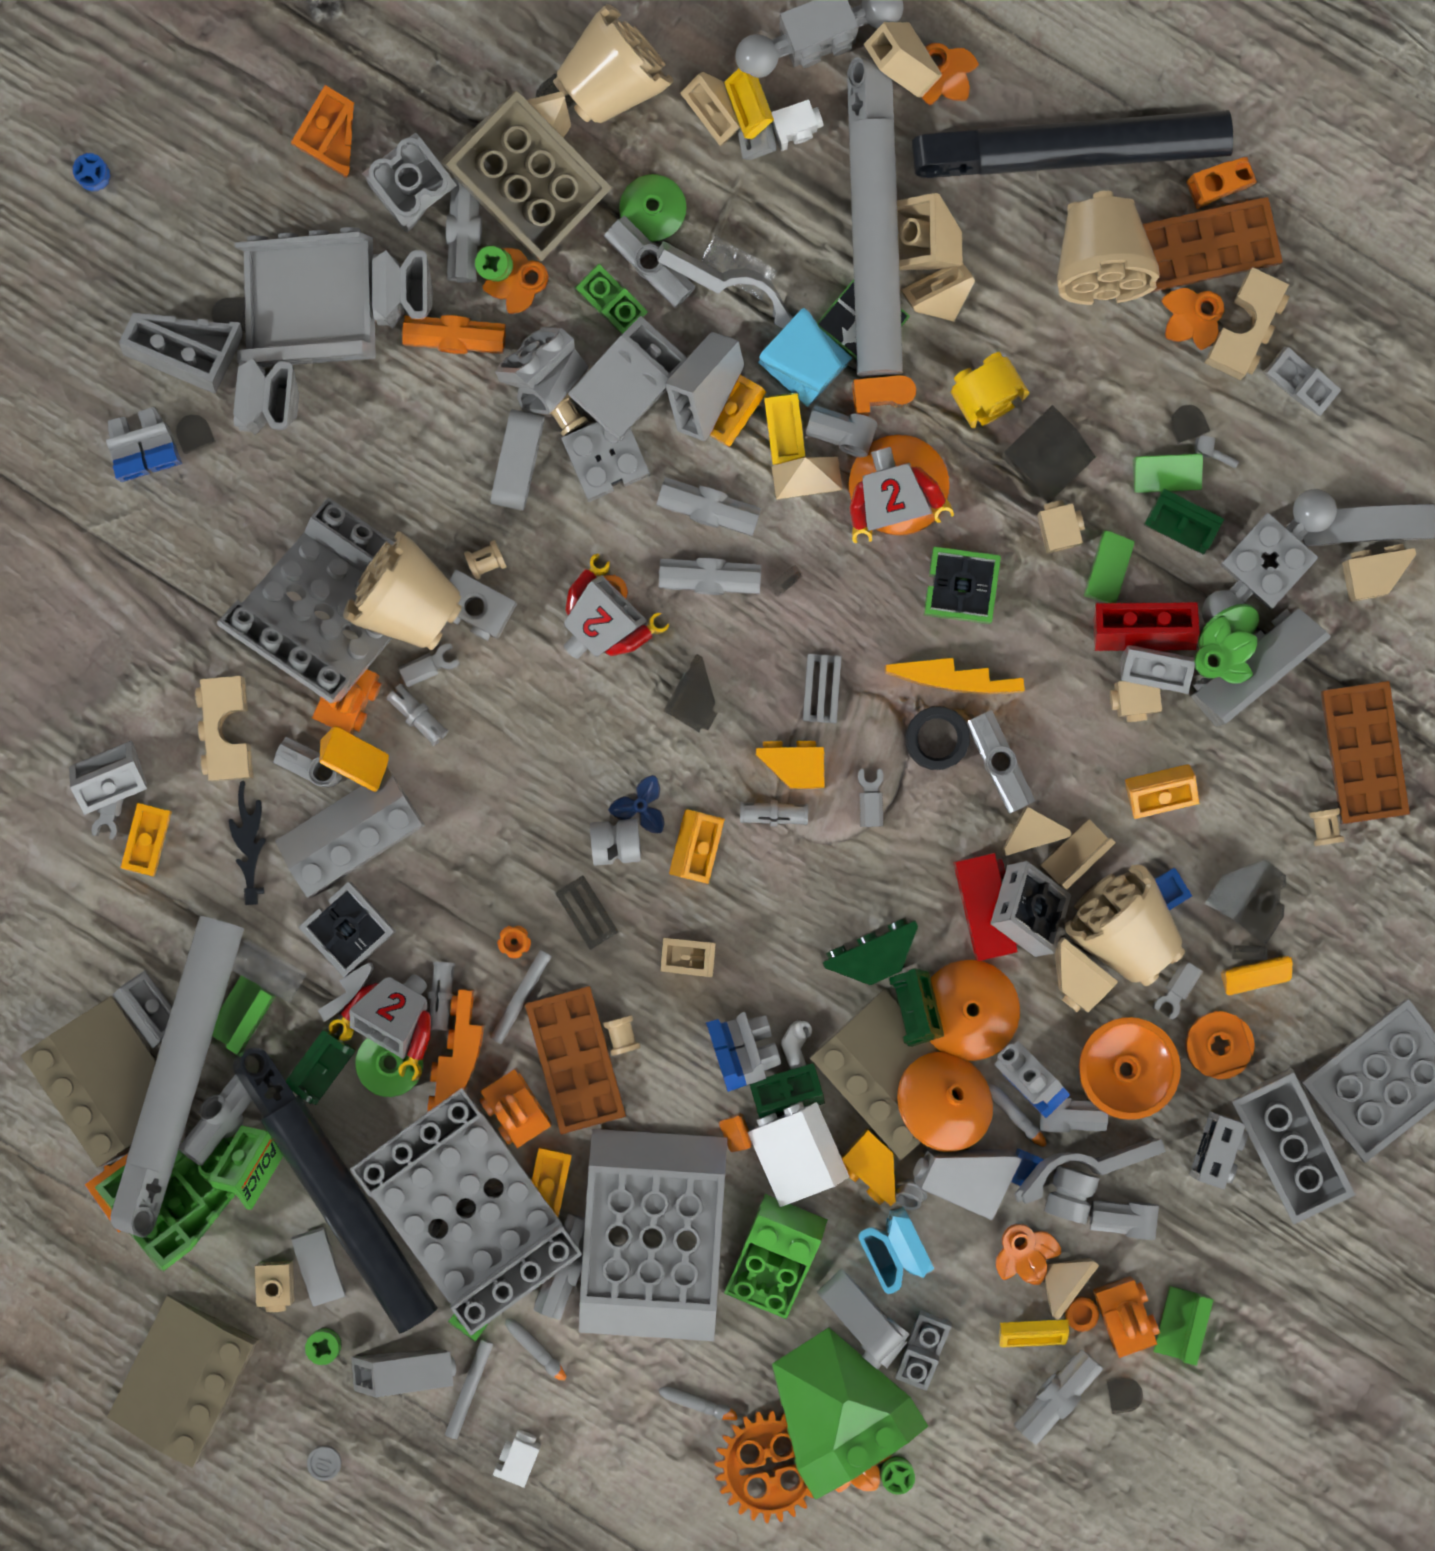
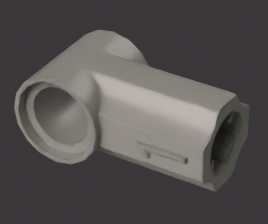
M814 406L806 429V435L839 445L842 451L852 456L866 457L878 424L875 420L865 415L850 414L847 416Z
M285 737L275 753L273 763L311 781L317 786L334 787L339 784L343 775L333 770L330 779L322 781L318 776V769L322 765L319 763L320 753L289 737Z
M1068 1097L1047 1118L1040 1114L1041 1131L1070 1132V1129L1107 1131L1108 1114L1098 1109L1091 1101L1072 1100L1071 1097Z
M1093 1200L1090 1211V1230L1123 1233L1131 1238L1155 1240L1159 1205L1144 1202L1123 1204Z

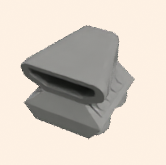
M417 133L401 140L395 149L383 158L374 161L370 168L362 173L371 189L406 233L416 225L428 207L457 186Z
M386 250L381 254H373L372 308L374 320H377V325H388L393 329L405 313L412 319L425 318L433 306V285L427 254L423 250L411 251L401 267L397 260L390 256Z
M542 327L528 336L516 352L506 357L499 364L495 373L499 382L519 388L517 399L525 412L549 414L589 367L575 350L574 338L562 328Z
M253 358L249 361H240L233 412L234 426H238L239 431L252 432L254 435L267 422L274 430H285L295 421L298 414L299 390L292 364L289 362H278L267 374Z

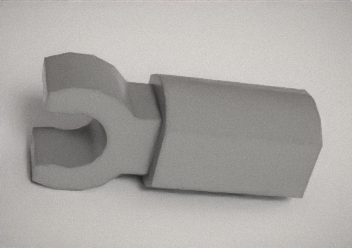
M452 644L440 646L433 656L428 653L399 666L400 673L407 687L439 674L438 670L441 668L447 670L457 668L460 665L458 659L450 663L445 662L443 659L444 653L453 649Z
M860 769L858 772L859 784L864 788V793H859L860 827L884 826L883 793L878 792V787L883 781L882 769H877V779L872 783L865 780L864 769Z
M124 799L98 809L100 818L92 825V835L99 836L100 828L107 824L111 829L109 839L116 840L119 834L116 817L121 814Z
M1183 959L1166 986L1168 992L1166 995L1160 996L1155 1000L1153 1009L1158 1011L1163 1003L1169 1002L1172 1006V1011L1169 1013L1168 1018L1171 1020L1175 1019L1180 1012L1179 1002L1181 999L1186 1000L1203 971Z

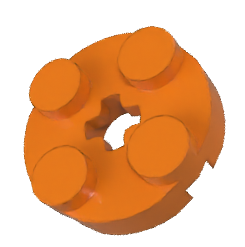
M1213 1011L1200 1016L1188 1028L1185 1049L1190 1063L1201 1074L1215 1079H1228L1237 1076L1247 1067L1246 1065L1249 1063L1251 1056H1253L1255 1042L1251 1029L1242 1019L1227 1012ZM1219 1035L1222 1040H1228L1229 1045L1224 1047L1225 1053L1219 1055L1217 1050L1211 1049V1044L1215 1042L1214 1037Z

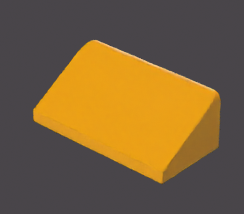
M338 726L332 727L320 740L319 763L371 791L376 792L379 789L388 764L389 755Z
M1189 764L1125 779L1134 819L1200 804L1196 776Z
M686 809L683 814L669 874L709 884L725 819Z
M1284 955L1222 970L1220 973L1225 993L1227 995H1234L1290 981L1292 978V958Z

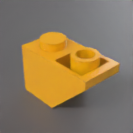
M764 741L763 748H756V757L789 789L824 788V747H817L816 741H796V747L783 748V741Z
M866 1128L842 1154L841 1158L850 1178L855 1183L860 1178L869 1186L866 1193L880 1206L884 1201L892 1206L896 1202L893 1152Z

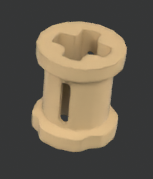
M568 393L556 408L549 413L553 415L562 428L561 434L563 437L579 430L588 422L585 416L581 417L570 401L572 398Z
M495 540L490 541L489 546L473 553L467 551L464 553L475 580L481 579L482 574L498 567L501 569L507 568Z
M1339 808L1309 813L1310 818L1314 820L1317 837L1314 841V846L1345 842L1344 836L1340 835L1337 818V815L1340 814Z
M632 1015L603 1023L604 1028H607L613 1045L611 1050L612 1056L641 1048L640 1043L635 1041L631 1026L633 1021Z

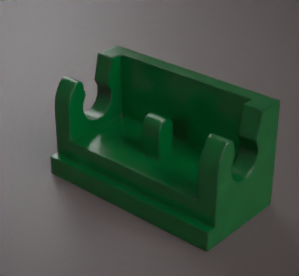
M1163 489L1159 493L1143 525L1204 555L1206 550L1210 548L1224 518Z
M913 968L907 972L890 977L889 983L896 989L907 1034L903 1036L904 1044L907 1043L909 1047H913L944 1037L929 972Z
M324 1029L286 1079V1083L292 1092L300 1095L303 1100L309 1104L317 1105L357 1050L345 1041L339 1040V1037L330 1033L328 1029Z
M814 1063L766 1077V1079L749 1084L759 1119L772 1113H776L777 1117L785 1115V1108L802 1102L804 1107L815 1102L818 1105L825 1104Z

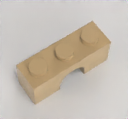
M1252 267L1246 274L1233 302L1249 313L1251 328L1248 332L1242 334L1223 328L1218 333L1204 363L1239 380L1247 373L1252 375L1261 356L1256 354L1261 343H1268L1275 329V326L1270 323L1275 313L1281 315L1290 296L1285 294L1289 284Z
M242 676L200 679V687L196 688L195 696L197 707H202L203 721L198 722L200 741H205L206 754L201 755L203 775H208V781L213 782L253 778L251 745L247 743L231 744L223 735V723L229 715L248 711L245 678Z

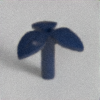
M655 775L645 777L637 785V800L634 801L628 796H623L613 801L608 808L609 813L620 820L631 819L639 812L640 825L651 833L659 834L664 829V817L661 811L648 807V804L657 800L660 795V784Z

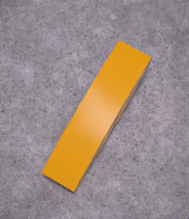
M953 658L888 664L884 667L885 674L917 685L951 692L1011 694L1023 693L1025 691L1024 678L990 681L988 668L955 671Z

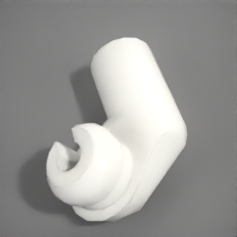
M798 1020L793 1022L781 1040L790 1070L806 1065L801 1048L806 1039L812 1034V1027L807 1021Z

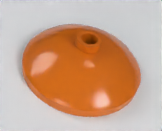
M890 435L872 442L868 455L866 457H857L850 472L849 494L850 499H852L855 486L863 481V476L876 472L871 452L891 447L896 466L910 463L912 467H921L938 483L945 499H948L949 475L943 459L932 446L913 436ZM933 513L875 530L889 535H909L925 529L935 521Z
M960 960L942 967L930 978L944 1032V1037L930 1041L937 1050L954 1055L965 1061H977L997 1054L1010 1042L1019 1024L1020 1003L1015 987L1001 970L983 961ZM971 1003L978 1007V1013L974 1017L969 1016L966 1011L967 1006Z
M1125 1017L1103 1024L1089 1036L1079 1058V1077L1085 1094L1102 1112L1119 1119H1142L1160 1111L1174 1096L1180 1080V1058L1173 1041L1160 1027L1140 1018ZM1123 1063H1127L1131 1068L1128 1076H1124L1120 1072V1066Z
M932 1052L912 1062L900 1079L897 1092L900 1115L908 1130L924 1145L943 1152L961 1151L977 1143L987 1132L993 1115L992 1094L986 1079L971 1062L945 1052ZM952 1091H955L959 1097L958 1100H956L952 1096Z

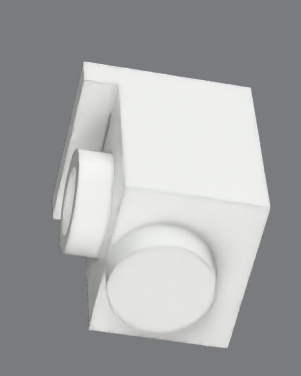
M809 100L771 112L774 119L772 121L773 129L781 151L788 148L789 141L793 140L794 144H799L812 139V134L816 133L818 128L824 126L818 107L812 109Z
M518 1430L513 1443L506 1440L499 1460L505 1463L504 1465L497 1463L493 1475L524 1488L540 1450L541 1444L535 1442L537 1437L528 1432Z

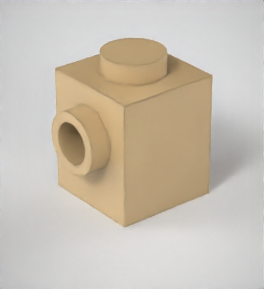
M1063 500L1045 504V510L1040 511L1037 517L1046 553L1049 554L1080 546L1083 543L1080 531L1085 529L1081 511H1075L1073 504L1064 505Z
M1121 681L1114 684L1115 690H1110L1111 709L1117 710L1118 717L1127 716V722L1146 721L1147 714L1162 711L1160 688Z
M293 1261L259 1262L255 1265L256 1307H265L266 1312L286 1311V1306H290L295 1301Z

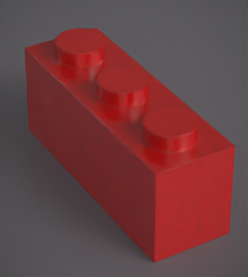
M1198 602L1096 603L1093 620L1094 651H1124L1128 645L1158 651L1196 650L1199 637Z
M995 853L953 862L975 960L982 961L1017 953L1016 945L1018 944L990 924L1002 886L1001 879H1004L1005 876L1002 858L996 859Z

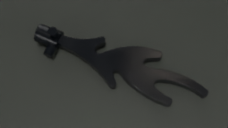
M241 781L238 791V807L243 826L238 828L233 819H229L228 822L235 844L248 857L247 862L236 859V863L240 866L246 880L247 888H244L245 905H258V894H265L264 887L254 888L257 861L266 842V839L261 838L258 843H254L261 823L262 802L257 800L254 814L249 815L244 799L246 782Z

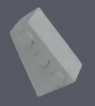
M133 313L119 341V345L124 356L216 394L240 344L243 332L239 322L227 324L209 322L206 319L194 321L176 319L173 316Z

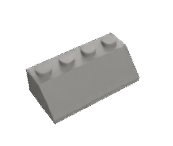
M1299 608L1291 613L1285 609L1271 621L1274 627L1264 634L1260 630L1255 634L1258 639L1256 650L1245 661L1252 670L1253 676L1242 683L1231 684L1221 677L1213 679L1203 677L1193 685L1197 691L1191 695V698L1215 727L1224 725L1325 643L1331 636Z
M387 769L376 792L360 786L275 840L288 869L305 896L312 898L416 832L425 824L391 770Z
M1292 1068L1258 1084L1232 1101L1242 1123L1246 1124L1245 1129L1293 1224L1355 1196Z

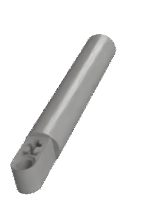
M856 57L848 67L847 82L857 375L866 378L898 376L903 374L893 82L890 77L879 70L873 59Z
M204 916L199 917L112 1208L111 1223L117 1230L138 1237H145L153 1231L156 1225L244 931L242 927Z

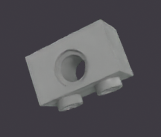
M455 570L450 581L460 591L461 598L458 604L462 606V609L453 623L458 625L463 620L473 626L470 632L488 641L490 636L498 639L517 603L466 574ZM472 599H480L484 602V611L479 616L467 614L466 606Z

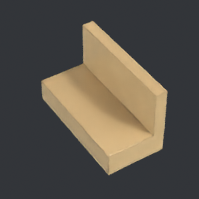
M1088 819L1071 837L1066 839L1045 859L1040 866L1059 886L1067 890L1115 844V841L1112 838H1107Z

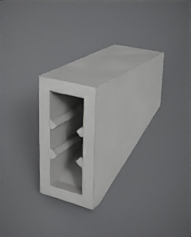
M711 332L666 381L665 385L678 432L702 441L707 440L744 368L739 341Z
M1008 1149L961 1150L956 1152L928 1150L925 1157L920 1158L914 1168L913 1175L915 1178L913 1182L924 1191L993 1220L1022 1159Z
M442 1349L351 1357L354 1391L372 1397L453 1386V1377L456 1374L454 1358L449 1351Z

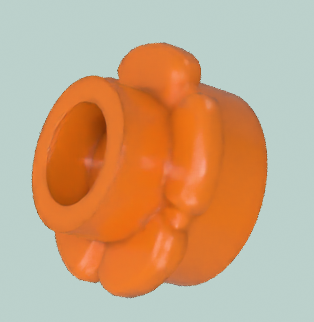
M518 925L515 927L507 926L500 932V939L497 944L501 953H506L509 958L515 959L520 958L522 953L529 950L531 939L528 938V932L524 927ZM513 938L517 939L516 945L511 943Z

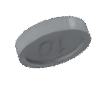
M330 1446L317 1447L310 1453L307 1459L308 1471L317 1480H330L340 1471L341 1457Z

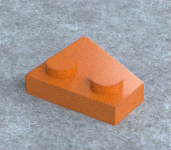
M324 85L291 141L293 146L346 178L350 172L354 102Z

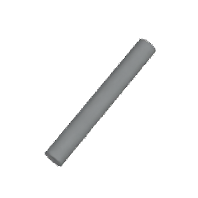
M542 950L539 951L490 1036L491 1039L500 1044L503 1043L552 957L550 954Z
M481 1339L445 1432V1435L449 1438L458 1439L493 1347V1343L488 1340Z

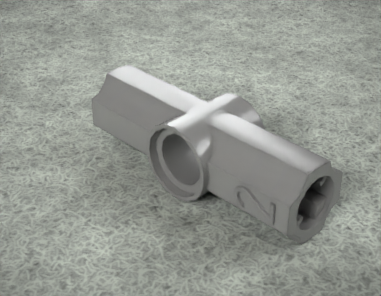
M453 178L457 186L451 190L450 215H447L446 244L449 245L447 279L457 283L477 282L475 259L482 239V217L479 216L480 203L456 178Z
M625 216L618 219L604 235V238L636 269L639 276L646 279L674 308L682 304L695 290L696 286L686 276L660 262L654 269L649 270L642 267L640 264L642 258L650 254L657 257L659 247L650 242Z
M666 477L656 504L661 508L690 516L691 520L715 528L721 526L749 536H753L761 508L755 505L728 498V495L721 491L704 486L697 488Z
M697 558L696 561L660 559L659 588L694 590V593L723 595L724 592L760 594L761 565L726 563V560L713 558Z
M990 710L967 721L966 724L984 761L985 769L990 774L1008 813L1010 814L1035 802L1019 768L1016 755L1010 749L993 711ZM995 753H1004L1008 757L1009 766L1005 771H997L992 766L991 760Z
M236 1074L220 1094L212 1095L202 1103L199 1110L201 1119L179 1146V1150L185 1156L200 1166L204 1164L223 1138L232 1137L237 1133L240 1126L243 1125L244 1119L241 1114L252 1099Z
M570 1213L567 1216L564 1227L582 1255L543 1283L533 1309L544 1316L558 1320L562 1317L572 1287L576 1286L583 1261L585 1218Z
M1080 1348L1058 1374H1053L1041 1386L1036 1394V1399L1014 1423V1426L1028 1440L1037 1445L1059 1419H1064L1073 1411L1081 1399L1080 1395L1099 1375L1103 1367Z

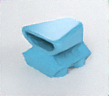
M803 308L762 351L758 363L791 393L797 392L798 399L808 407L852 360V357L821 330L811 313L806 308Z
M904 1206L896 1210H890L885 1224V1231L869 1227L859 1233V1241L883 1290L887 1294H892L901 1288L903 1268L907 1272L922 1278L927 1273L935 1270Z

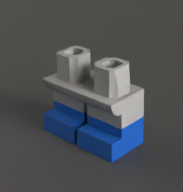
M155 407L138 412L142 429L132 432L126 417H119L108 421L110 438L106 439V443L114 464L115 478L121 483L148 475L150 471L155 473L182 464L170 427L163 422Z
M743 1012L737 1016V1019L720 1023V1020L716 1019L706 1022L728 1092L766 1079L764 1071L781 1064L775 1043L757 1048L755 1043L772 1036L766 1015L747 1019L746 1012Z
M1019 1041L1014 1045L1009 1044L998 1054L997 1058L999 1060L994 1065L1045 1118L1070 1096L1060 1082Z

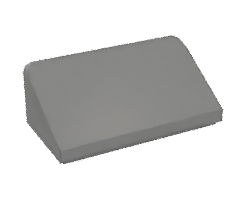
M144 970L118 988L113 997L148 1044L154 1048L163 1040L172 1006Z

